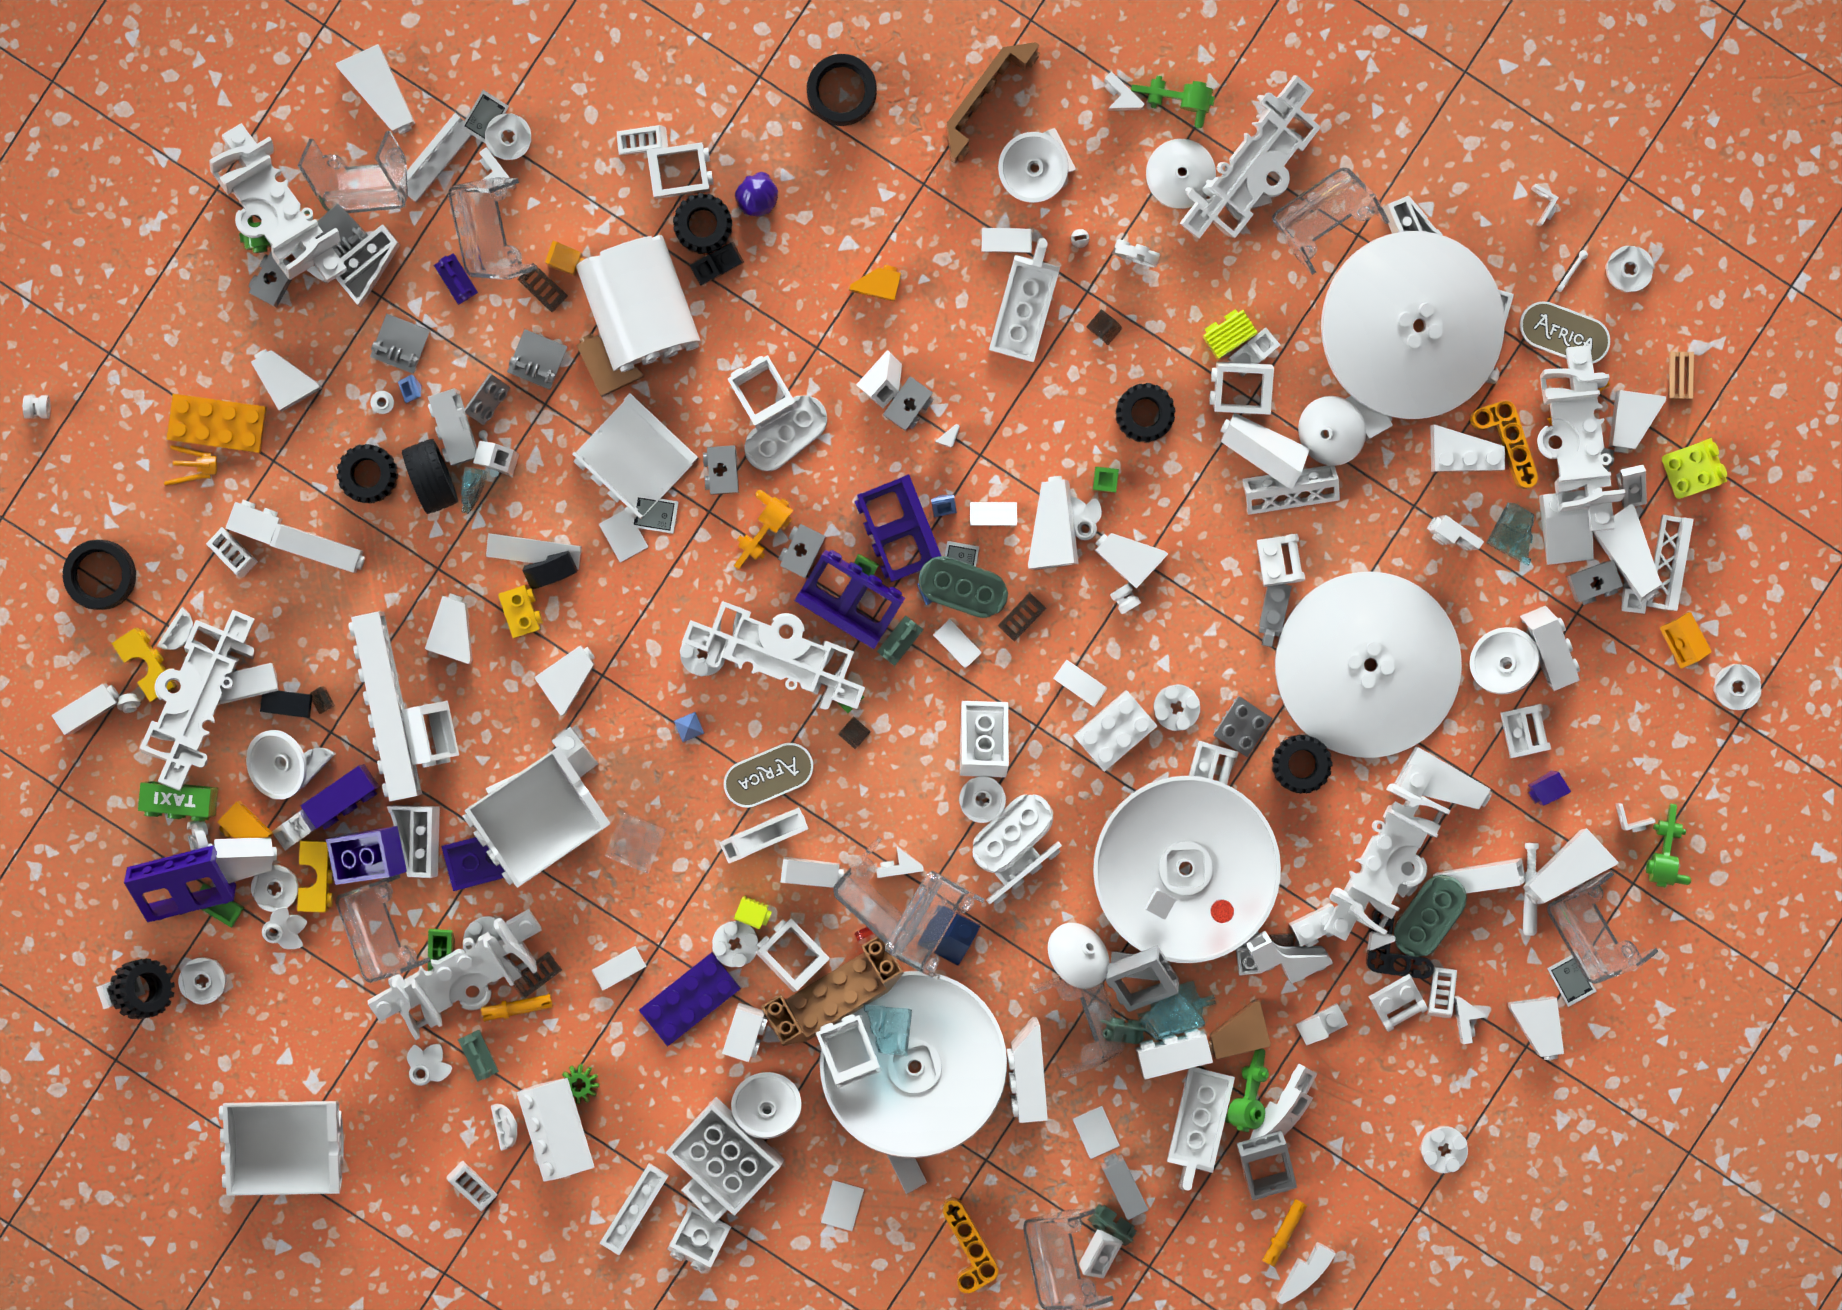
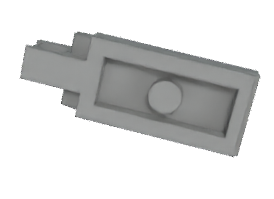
M1290 585L1267 586L1259 621V632L1264 633L1263 646L1272 647L1274 636L1280 637L1292 588Z

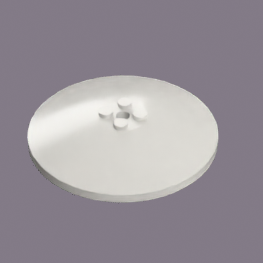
M1405 231L1388 234L1371 241L1357 250L1346 260L1332 280L1326 294L1321 317L1324 352L1333 374L1342 387L1367 408L1390 417L1402 419H1422L1438 416L1453 410L1470 399L1486 382L1496 365L1502 348L1505 326L1504 309L1498 287L1482 261L1459 242L1440 234L1425 231ZM1417 319H1421L1424 323V328L1420 332H1416L1413 328V323Z
M1381 572L1345 574L1314 588L1289 614L1280 633L1275 655V675L1280 697L1286 710L1298 727L1308 736L1324 743L1330 750L1362 758L1393 755L1415 746L1428 737L1441 724L1451 709L1458 692L1462 670L1461 651L1457 634L1451 620L1440 604L1418 585L1404 578ZM1368 658H1373L1377 663L1376 669L1372 672L1367 671L1364 667V662Z
M1175 776L1160 779L1141 787L1122 801L1112 812L1099 835L1094 855L1093 875L1101 908L1114 929L1126 941L1140 951L1158 945L1166 960L1170 962L1198 963L1222 957L1236 950L1261 928L1269 916L1278 894L1281 863L1278 845L1268 821L1246 796L1234 788L1213 779L1199 776ZM1182 862H1189L1192 865V871L1188 875H1183L1179 871V866ZM1156 888L1176 899L1165 920L1144 909Z
M924 971L904 972L888 993L853 1013L855 1017L860 1015L882 1071L838 1088L821 1048L820 1075L822 1087L827 1102L838 1121L853 1137L869 1148L902 1158H923L939 1155L962 1145L972 1138L987 1123L997 1108L1007 1075V1054L1004 1038L994 1015L987 1005L973 991L958 981L943 975ZM858 1027L826 1040L838 1073L871 1061ZM917 1061L921 1063L922 1067L918 1073H911L908 1067L911 1062Z

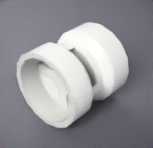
M32 395L24 396L23 415L25 419H32L34 416H39L41 419H49L51 413L49 395H41L39 398H34Z
M1130 583L1110 594L1113 601L1118 603V609L1121 614L1141 603L1139 598L1134 596Z

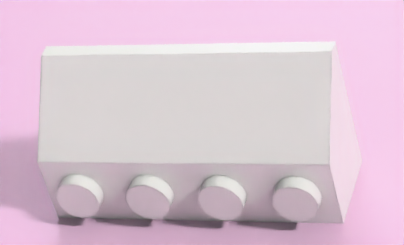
M568 1078L536 1084L518 1091L517 1096L543 1181L563 1178L594 1168Z

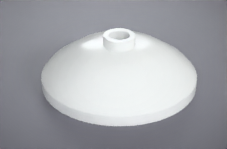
M1027 132L1013 138L1004 147L998 164L999 177L1005 189L1015 198L1032 203L1042 202L1056 195L1065 184L1069 168L1067 155L1059 142L1051 136L1040 132ZM1033 164L1039 165L1038 172H1032L1031 166Z
M1173 139L1160 145L1152 153L1146 168L1147 185L1153 196L1162 204L1176 209L1191 208L1195 204L1188 198L1185 192L1187 187L1192 188L1201 197L1206 199L1208 195L1202 191L1206 185L1205 182L1206 180L1213 181L1216 177V168L1210 153L1202 145L1189 139ZM1179 168H1184L1186 170L1185 176H1180L1178 174Z
M1325 396L1314 400L1305 408L1299 420L1298 432L1300 442L1303 446L1310 449L1308 455L1319 463L1330 466L1345 464L1354 459L1364 446L1366 426L1362 414L1355 405L1344 398ZM1324 430L1329 432V437L1324 435Z
M1510 627L1498 628L1485 634L1475 644L1470 656V669L1474 679L1483 689L1495 694H1510L1523 689L1535 677L1540 663L1539 651L1534 640L1524 631ZM1512 664L1510 669H1505V666Z
M279 730L262 732L251 741L247 750L246 765L249 776L256 788L264 795L273 799H286L298 793L304 785L307 774L306 759L299 744L290 735Z
M1065 923L1056 928L1049 938V959L1057 974L1064 981L1077 988L1090 989L1105 980L1108 964H1110L1109 954L1105 944L1093 930L1079 923Z
M772 1072L754 1074L742 1081L736 1088L731 1102L732 1115L737 1125L750 1136L763 1139L775 1138L785 1134L796 1124L801 1113L800 1093L793 1082L783 1075ZM767 1109L771 1110L770 1114H764L763 1112Z

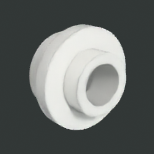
M386 391L376 392L370 401L372 409L379 414L389 413L394 407L393 396ZM380 398H385L386 405L383 407L378 405Z
M124 694L118 698L117 708L124 713H131L137 710L141 702L136 694Z

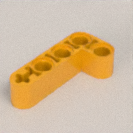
M1506 400L1473 411L1470 416V423L1475 429L1482 430L1496 425L1502 446H1505L1506 459L1515 484L1523 489L1533 487L1537 483L1538 474L1514 404ZM1501 405H1505L1509 409L1507 418L1499 415L1498 410ZM1480 412L1487 416V423L1485 425H1480L1476 420L1477 414ZM1509 427L1516 430L1517 435L1514 440H1510L1506 436V430ZM1516 449L1521 450L1524 454V459L1521 462H1517L1513 458V453ZM1528 465V467L1517 470V466ZM1524 472L1526 475L1530 474L1531 479H1528V484L1526 481H1521Z
M951 1197L944 1201L942 1210L944 1217L972 1264L962 1270L957 1276L958 1288L961 1292L969 1294L995 1280L998 1276V1266L963 1203L958 1198ZM950 1204L954 1207L959 1206L957 1213L960 1219L957 1221L953 1212H947L949 1211ZM968 1224L971 1227L970 1233L967 1235L960 1234L958 1232L959 1226ZM972 1245H981L983 1248L982 1252L979 1255L971 1254L970 1247ZM984 1265H992L994 1272L991 1275H984L981 1272ZM965 1276H970L974 1279V1283L969 1287L961 1284V1280Z

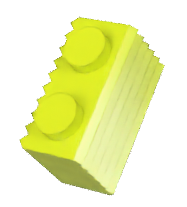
M1235 309L1224 316L1226 321L1218 325L1215 322L1204 329L1206 334L1202 337L1217 360L1258 334L1244 310L1238 313Z
M745 895L741 899L734 919L760 929L761 925H767L772 911L768 910V904L764 905L763 902L760 903L755 901V899L751 900L750 897L747 898Z

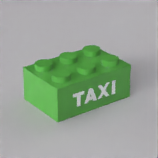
M154 781L141 782L138 811H144V816L151 817L162 816V813L168 814L167 818L172 819L186 818L187 815L191 816L193 821L209 820V817L216 815L218 788L183 784L181 791Z

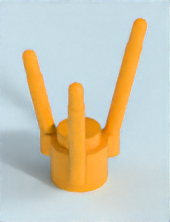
M175 445L170 446L172 450L202 457L197 458V462L174 461V466L197 467V472L202 473L165 481V486L202 478L211 479V475L217 474V456H211V453Z

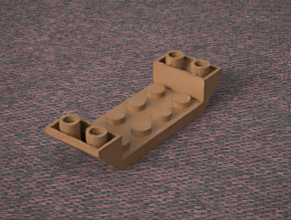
M1038 43L1003 47L949 119L946 131L950 158L954 164L958 159L962 161L970 151L968 146L969 139L960 133L969 121L967 116L969 112H976L983 102L981 97L983 93H990L997 81L995 77L998 73L1003 75L1011 61L1023 70L1027 65L1032 67L1039 58Z
M881 934L861 946L864 950L863 953L787 999H784L780 994L761 1006L783 1046L812 1039L817 1036L816 1032L820 1031V1027L829 1023L835 1025L844 1017L855 1013L892 989L904 972Z

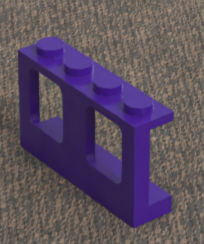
M909 474L857 495L859 500L854 502L859 514L864 513L867 522L863 524L867 535H873L876 543L872 544L876 557H882L884 565L880 567L885 579L890 578L891 582L918 572L930 559L941 556ZM895 492L903 509L904 516L880 527L874 526L866 503L887 493ZM908 535L913 536L921 555L920 561L898 570H892L883 549L884 545Z
M825 550L794 601L875 649L905 597L901 596L902 593L894 587L888 588L883 585L882 580L872 574L868 576L862 572V568L852 562L849 564L842 560V556L833 550H830V552ZM828 563L852 577L839 598H835L817 586V581ZM867 588L892 602L880 622H875L857 611L856 607Z
M214 845L127 867L124 880L125 886L147 923L176 915H183L199 909H206L207 907L219 904H226L234 901L236 883H228L216 863L217 850ZM208 877L215 885L212 888L191 892L186 883ZM165 888L172 896V898L148 904L143 893Z

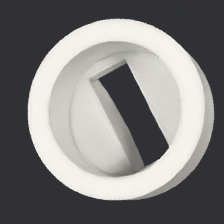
M1077 229L1071 235V243L1076 248H1083L1089 242V234L1083 229ZM1086 235V239L1077 241L1074 239L1076 236Z
M1497 367L1491 372L1486 380L1487 383L1497 384L1500 375Z

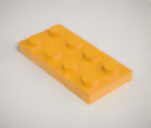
M173 393L166 440L260 453L267 407Z

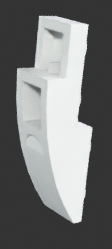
M1298 1064L1278 1103L1269 1102L1265 1108L1263 1124L1253 1130L1250 1139L1281 1130L1284 1136L1291 1130L1313 1099L1307 1093L1317 1073Z

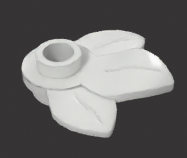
M1071 497L1075 535L1081 540H1090L1097 532L1096 523L1102 516L1101 505L1096 498L1089 501L1086 505L1082 500ZM1084 524H1087L1090 528L1088 533L1082 531Z
M287 907L278 908L272 912L270 921L264 924L262 936L267 942L278 943L284 949L300 948L303 946V942L298 933L305 928L307 920L300 915H289ZM271 928L277 929L278 932H277V933H272V932L270 931V929H271Z
M441 1044L430 1045L424 1051L417 1045H413L407 1054V1061L411 1067L409 1078L414 1084L423 1086L430 1081L439 1082L450 1074L452 1066L441 1062L443 1059ZM420 1069L425 1071V1077L423 1078L417 1076V1071Z

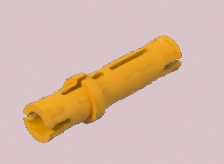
M549 993L512 1002L501 1001V1004L481 1007L483 1021L486 1022L499 1018L510 1019V1016L551 1009L553 1005Z
M1294 1199L1275 1237L1271 1238L1270 1241L1272 1243L1262 1261L1273 1267L1276 1266L1283 1250L1288 1248L1289 1245L1287 1243L1308 1205Z

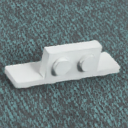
M1057 841L1041 855H1039L1034 847H1031L1009 869L995 873L1004 885L986 899L989 905L992 902L998 904L1007 896L1005 892L1011 887L1014 890L1024 883L1023 877L1029 872L1033 875L1043 867L1041 862L1046 858L1052 860L1061 852L1059 850L1062 846L1060 842Z

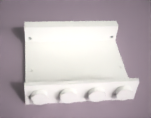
M631 393L624 398V402L576 452L572 453L576 457L573 462L582 470L587 468L593 473L590 478L599 486L604 484L610 490L607 494L616 502L621 500L627 506L624 510L634 519L636 516L640 519L644 516L638 512L639 509L637 507H633L635 494L658 498L647 510L648 512L699 459Z

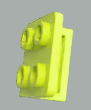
M1712 438L1668 453L1662 457L1664 468L1677 499L1727 482L1726 468L1720 463L1718 457L1719 449L1716 443L1712 441Z

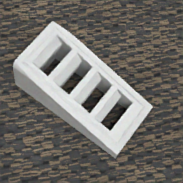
M657 125L617 131L619 155L647 153V150L667 148L666 127ZM645 134H648L649 145L647 146ZM635 135H639L640 147H637ZM626 136H630L631 148H627Z
M223 527L206 543L234 574L241 578L258 562ZM226 538V542L218 549L216 546ZM232 544L233 547H232V548L228 551V553L225 555L224 552H225V551L228 549V547ZM239 551L240 554L231 561L230 559Z
M1434 967L1428 1016L1452 1017L1457 970ZM1438 976L1451 977V981L1438 980ZM1437 985L1450 987L1449 991L1437 989ZM1436 995L1448 996V1000L1435 998ZM1435 1004L1447 1006V1010L1434 1008Z
M461 1161L447 1176L448 1182L481 1212L498 1195L464 1161ZM464 1172H466V1174H465L459 1181H457V1179H458ZM472 1177L474 1180L464 1188L463 1185ZM479 1184L481 1187L471 1195L470 1192ZM486 1190L488 1193L478 1202L476 1199Z

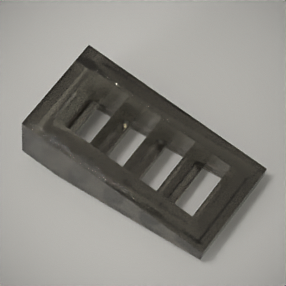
M534 263L517 279L552 313L568 297ZM536 271L538 275L530 284H528L526 281ZM543 278L545 282L535 291L533 289L534 286ZM550 285L552 289L542 297L540 294ZM557 291L559 295L549 304L547 302L548 299Z
M1029 592L997 626L1015 642L1042 614L1046 607ZM1028 600L1038 609L1036 613L1025 604ZM1021 607L1032 616L1029 620L1019 611ZM1015 614L1025 622L1023 626L1013 618ZM1008 621L1019 629L1016 633L1006 624Z
M549 952L536 960V965L545 978L542 979L537 972L533 974L529 967L521 972V978H523L530 989L527 991L519 981L521 978L514 981L513 987L523 999L527 998L562 971ZM546 961L553 972L549 973L542 962ZM530 972L538 983L534 985L526 974Z

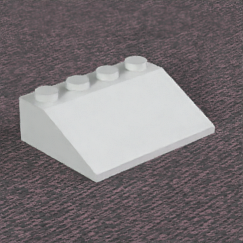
M717 1097L710 1102L666 1151L670 1158L734 1216L781 1167L785 1160L762 1138H756L745 1133L735 1122L732 1111Z

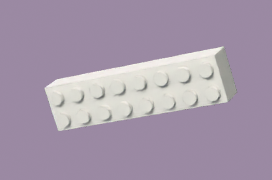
M378 611L351 617L352 622L349 623V630L351 636H355L357 645L353 646L356 659H360L362 667L358 669L361 682H365L366 691L363 692L365 705L370 706L371 714L368 715L370 728H374L376 737L373 738V745L375 751H379L381 760L377 761L380 774H384L386 782L382 784L384 796L389 797L390 802L421 795L422 790L417 766L412 765L401 710L404 709L385 612Z

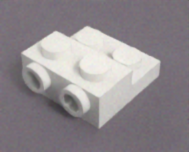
M1447 515L1434 517L1427 526L1429 532L1433 534L1432 539L1441 545H1449L1456 542L1464 550L1471 551L1480 549L1484 543L1483 540Z
M690 1205L667 1250L671 1251L670 1256L678 1261H682L684 1258L692 1262L690 1266L699 1272H703L704 1269L709 1271L731 1226L720 1220L712 1223L699 1209Z

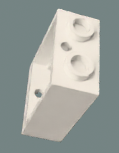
M702 142L647 150L654 199L710 191L709 185H714L712 171H707L706 162H710L709 150L703 147ZM698 151L703 184L663 189L658 156Z
M768 355L757 357L751 362L750 366L745 369L739 368L731 373V377L728 378L729 383L758 431L798 408ZM769 369L785 398L755 415L739 386Z
M1217 361L1216 368H1212L1211 382H1215V389L1210 391L1209 404L1213 405L1215 412L1271 415L1273 365ZM1223 372L1262 374L1260 406L1221 404Z
M448 701L401 710L412 765L422 763L423 768L451 762L450 757L459 756ZM427 714L436 749L435 755H431L423 715Z
M791 918L787 922L784 919L781 920L773 928L776 932L770 938L766 935L757 944L759 949L755 953L793 992H796L830 958ZM789 928L817 956L795 979L767 952Z
M854 1014L846 1016L842 1019L841 1023L833 1025V1023L826 1024L820 1027L819 1032H816L838 1088L882 1071L860 1015L856 1017ZM858 1027L871 1061L838 1073L826 1040Z

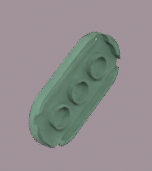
M938 556L930 559L924 564L919 574V587L929 600L976 617H991V615L1000 612L1007 602L1008 592L1001 577L991 571L950 557Z
M1438 875L1424 883L1395 925V943L1401 952L1408 956L1419 957L1430 955L1435 951L1462 914L1466 905V891L1457 879L1447 875Z

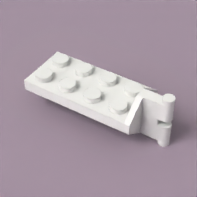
M1039 238L1033 259L1018 255L1014 257L989 347L991 351L1031 362L1035 360L1060 270L1058 266L1043 262L1048 245L1045 238Z
M1196 1067L1188 1069L1167 1157V1162L1183 1166L1178 1185L1181 1190H1190L1192 1188L1196 1169L1213 1173L1235 1080L1233 1076Z

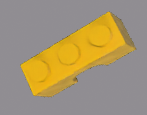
M134 628L111 644L124 663H129L137 657L146 661L148 673L137 683L148 700L154 702L158 699L155 692V682L158 676L166 671L162 664L164 658L157 649L153 650L149 644L151 639L144 629ZM171 680L168 682V691H171L172 689L177 687L176 683L174 682L176 680Z
M302 840L300 841L299 865L312 866L317 872V881L311 887L298 888L297 911L327 912L329 907L333 905V893H329V884H333L334 881L333 872L330 870L326 841Z

